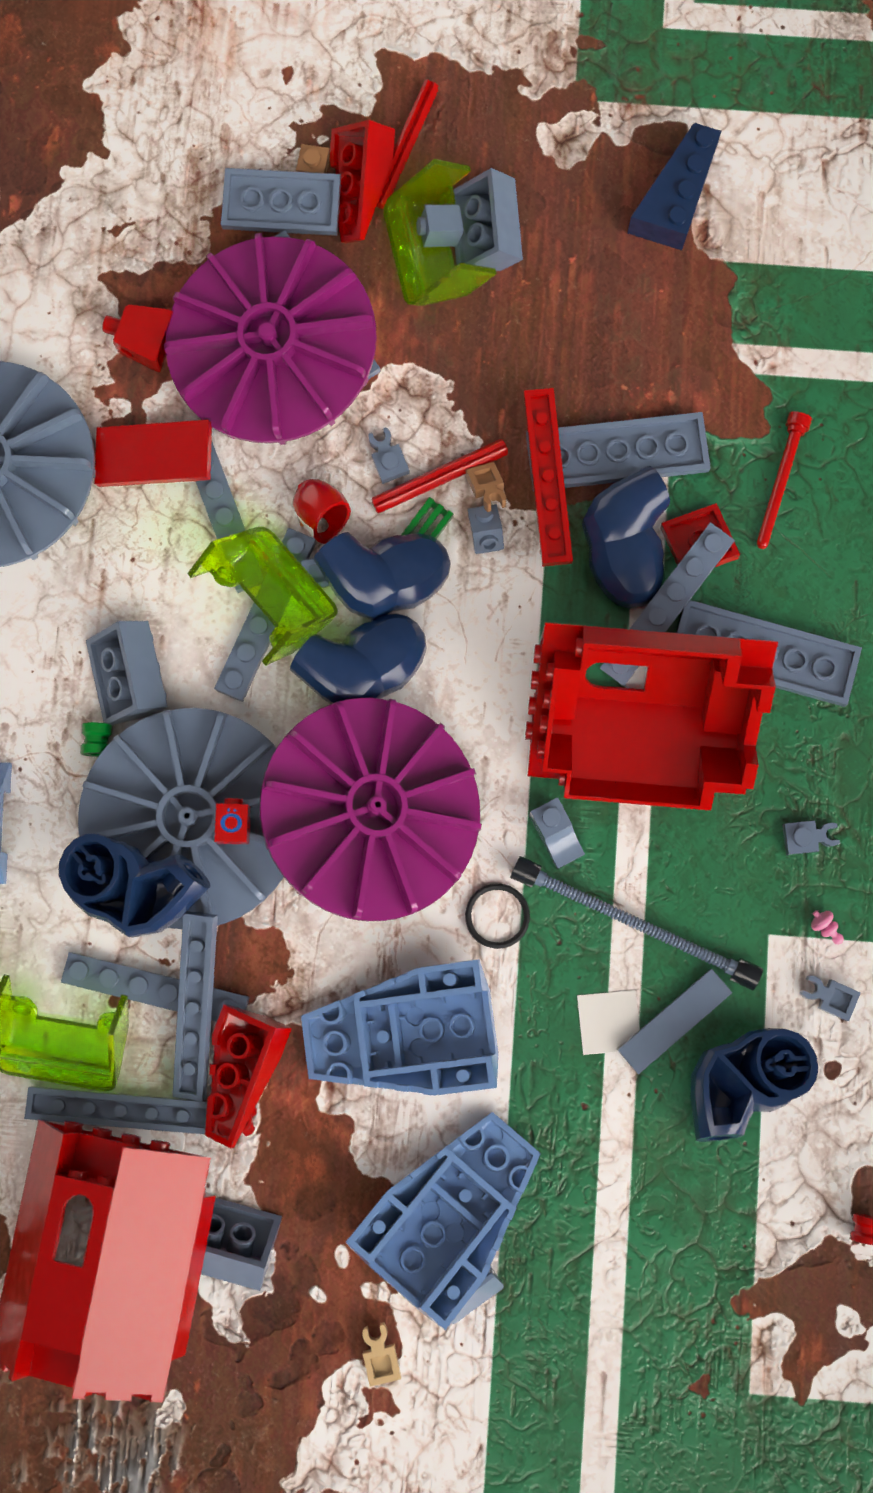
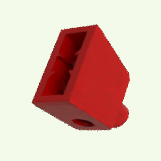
M129 304L125 306L121 319L107 315L103 321L102 331L114 335L113 343L120 354L160 373L166 357L164 343H166V332L173 311Z

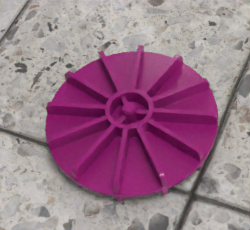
M261 233L255 234V239L230 246L216 255H213L211 252L207 254L208 260L191 275L180 293L175 292L173 296L175 301L172 307L173 314L166 332V343H164L172 380L184 402L201 420L208 419L215 430L227 435L229 438L253 443H279L280 445H286L287 441L308 436L321 430L328 424L330 426L336 423L335 419L345 412L359 395L363 386L367 385L376 351L377 336L374 312L369 297L353 270L328 250L315 245L313 240L306 239L304 241L289 237H263Z
M357 698L338 701L320 708L300 721L283 738L273 753L264 774L260 791V820L266 849L269 851L280 873L297 891L296 893L317 907L340 917L367 922L387 921L411 915L428 907L448 892L460 879L472 857L478 833L481 831L480 800L474 775H476L475 769H471L462 750L444 730L445 726L442 723L437 724L420 711L398 703L394 699Z

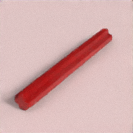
M429 79L424 81L395 145L393 160L376 205L380 209L387 207L437 95L438 84L436 82H432Z
M499 439L372 497V505L377 513L386 511L466 474V469L488 464L506 456L508 448L505 442Z

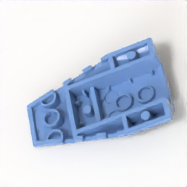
M479 959L416 968L301 1016L309 1079L364 1085L365 1087L386 1088L402 1092L423 1093L424 1095L432 1096L497 1088L499 1052L490 989Z
M491 1112L387 1190L345 1243L416 1309L446 1330L487 1277L491 1268L490 1265L496 1252L499 1250L505 1231L517 1209L516 1206L522 1193L525 1191L541 1153L496 1114Z

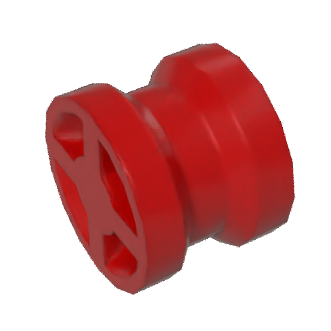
M853 1213L852 1220L855 1226L854 1230L850 1232L849 1239L873 1245V1216Z

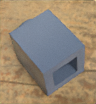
M425 205L421 217L417 219V233L422 235L423 247H457L464 231L460 206Z

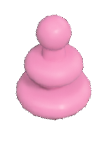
M815 910L812 913L815 918L811 923V928L814 931L821 930L823 937L831 936L833 943L841 944L844 938L843 935L837 933L838 923L832 921L833 913L829 910L822 913Z

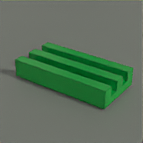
M429 497L401 535L412 534L432 508L434 511L417 533L425 534L441 514L444 516L430 535L437 539L454 517V513L444 509V506L437 504L434 499Z

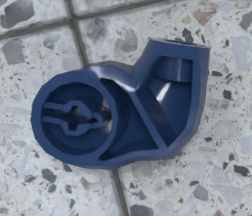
M651 466L614 483L597 495L582 521L585 538L589 546V567L596 583L612 602L628 609L641 608L649 604L665 580L662 540L653 526L669 507L670 498L663 479L657 470Z
M345 532L322 546L313 558L332 591L350 612L371 620L390 614L393 611L415 608L429 600L442 588L448 579L451 565L448 552L441 542L430 535L421 533L403 536L395 535L379 540L371 548H368L349 532Z
M397 613L387 614L348 633L343 643L333 642L318 634L311 636L296 653L290 665V671L330 704L357 698L382 699L384 696L402 689L416 674L426 653V637L419 624L410 617Z
M84 834L74 839L64 849L59 861V878L63 889L73 903L88 916L108 922L127 937H140L164 931L180 919L211 887L209 880L203 872L182 855L175 854L149 863L137 848L125 842L115 841L102 834Z
M766 1028L749 1031L732 1043L704 1051L691 1074L690 1098L696 1141L711 1142L742 1137L753 1112H773L809 1092L816 1082L818 1073L817 1056L810 1042L797 1032L787 1029Z

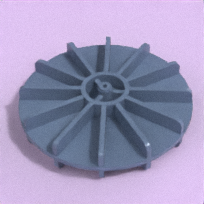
M0 361V567H6L30 558L32 560L39 558L38 554L56 543L72 525L76 526L78 524L77 518L89 497L96 470L94 445L90 429L85 417L70 395L42 372L23 365Z
M181 708L165 710L144 718L113 737V740L105 747L92 766L82 786L83 790L78 811L79 837L84 834H102L115 841L125 842L137 848L149 863L175 854L184 856L203 872L211 886L187 911L218 915L217 926L233 921L261 904L284 878L266 849L260 820L261 786L265 771L276 747L265 735L250 724L237 717L215 710ZM225 798L243 799V804H248L251 807L249 845L217 844L214 842L216 803L224 804ZM183 916L168 928L182 929Z

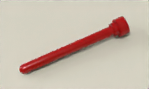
M792 411L787 418L786 426L788 427L787 432L789 436L756 544L760 549L767 548L800 437L809 431L812 417L802 412Z

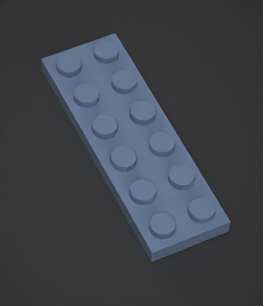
M703 412L558 428L565 488L615 483L648 466L655 468L661 477L706 473L711 469ZM526 431V440H527V448H528V456H529V464H530L532 488H533V491H534L533 478H532V469H531V460H530V451H529L528 432Z
M692 600L683 608L676 633L777 641L778 645L773 664L776 688L843 707L848 705L862 647Z

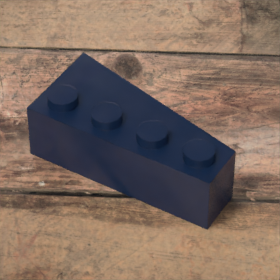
M693 123L631 216L627 234L682 251L722 131Z

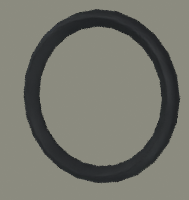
M501 883L490 884L480 888L471 896L465 911V922L468 931L477 942L489 948L501 949L514 945L525 935L529 927L530 910L523 895L515 888ZM488 891H507L513 894L522 905L524 912L522 927L510 940L504 942L488 941L482 938L473 926L471 915L476 900Z

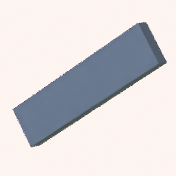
M709 969L617 1050L635 1072L640 1074L731 995V990L713 969Z

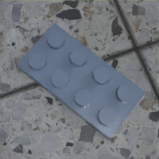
M225 168L221 226L223 229L264 232H282L285 230L287 233L337 236L341 176L340 174Z

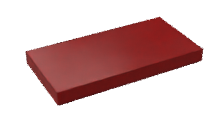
M207 419L97 427L95 485L98 487L211 480V422Z

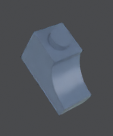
M558 797L530 811L529 817L557 869L585 855L573 830L572 823Z

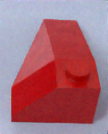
M372 120L333 128L331 133L330 165L332 168H335L336 174L341 176L338 224L342 243L363 241L365 239L393 160L395 129Z
M223 1004L212 1033L211 1045H214V1057L209 1071V1075H212L211 1095L207 1098L206 1137L231 1149L235 1147L281 1059L292 1030L291 1027L267 1016Z

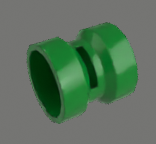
M98 722L82 723L81 733L85 739L84 743L81 744L80 754L83 756L99 757L109 744L108 738L112 735L113 725Z

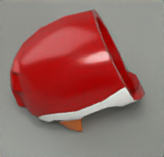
M308 479L298 485L292 503L300 526H305L317 542L326 544L336 537L346 525L351 513L349 503L338 489L322 480ZM322 518L329 524V527L324 532H317L318 523Z

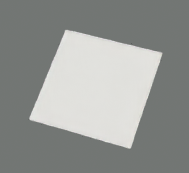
M636 990L577 995L583 1055L619 1052L617 1049L640 1030Z

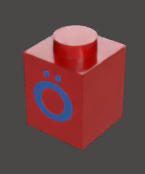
M225 798L224 804L216 803L214 842L217 844L249 845L251 807L248 804H243V799Z

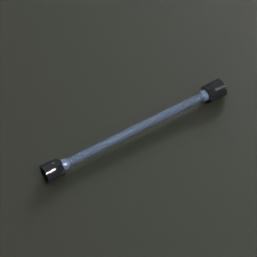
M519 856L511 873V879L531 888L534 884L540 887H549L554 892H560V895L564 894L567 898L571 897V900L574 899V901H578L582 905L585 904L586 907L589 906L593 910L596 909L597 912L600 911L604 915L607 914L610 918L614 917V920L618 919L621 923L625 922V925L632 926V928H636L640 932L643 931L644 934L646 933L651 937L654 936L655 939H661L662 942L665 941L668 945L672 944V947L676 946L679 950L683 949V952L690 953V955H694L698 959L701 958V960H705L709 964L712 963L713 966L715 965L720 969L723 968L725 973L731 975L730 980L752 991L757 987L763 973L762 967L742 958L735 961L733 959L726 960L725 957L723 958L719 954L715 955L714 952L712 953V951H708L704 947L701 948V946H697L693 942L690 943L689 940L686 941L682 937L679 938L678 935L675 936L671 932L668 933L667 930L664 931L660 927L657 928L656 925L654 926L650 922L646 923L643 919L639 920V917L635 918V915L632 916V914H628L624 910L621 911L620 908L617 909L613 905L610 906L609 903H603L602 900L599 901L596 897L592 898V895L588 896L587 893H581V890L578 891V889H574L570 885L567 886L566 883L563 884L559 880L556 881L555 878H549L546 872L541 871V865Z

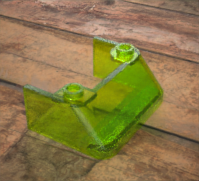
M433 159L393 193L385 203L384 219L403 297L409 305L424 306L467 296L497 274L495 268L459 263L455 266L450 247H423L422 235L417 233V219L421 217L425 205H455L453 186L471 172L470 166Z
M262 526L212 541L187 573L190 578L210 572L215 581L222 586L234 587L240 585L276 628L269 635L273 648L262 660L265 666L293 654L311 636L326 627L338 614L337 606L280 539L271 530Z
M4 974L0 981V1072L11 1076L98 1091H111L116 1087L129 1029L128 995H121L115 1012L100 1015L96 1026L38 1016L37 1006L31 999L25 996H12L10 975Z

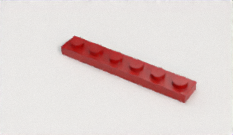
M554 388L525 390L524 404L542 567L572 564L573 556Z

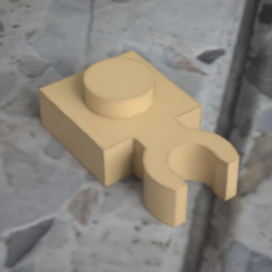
M384 1322L380 1323L381 1335L377 1338L370 1336L368 1326L363 1329V1339L366 1344L371 1346L370 1350L363 1351L370 1387L400 1380L402 1377L395 1344L385 1346L387 1327Z

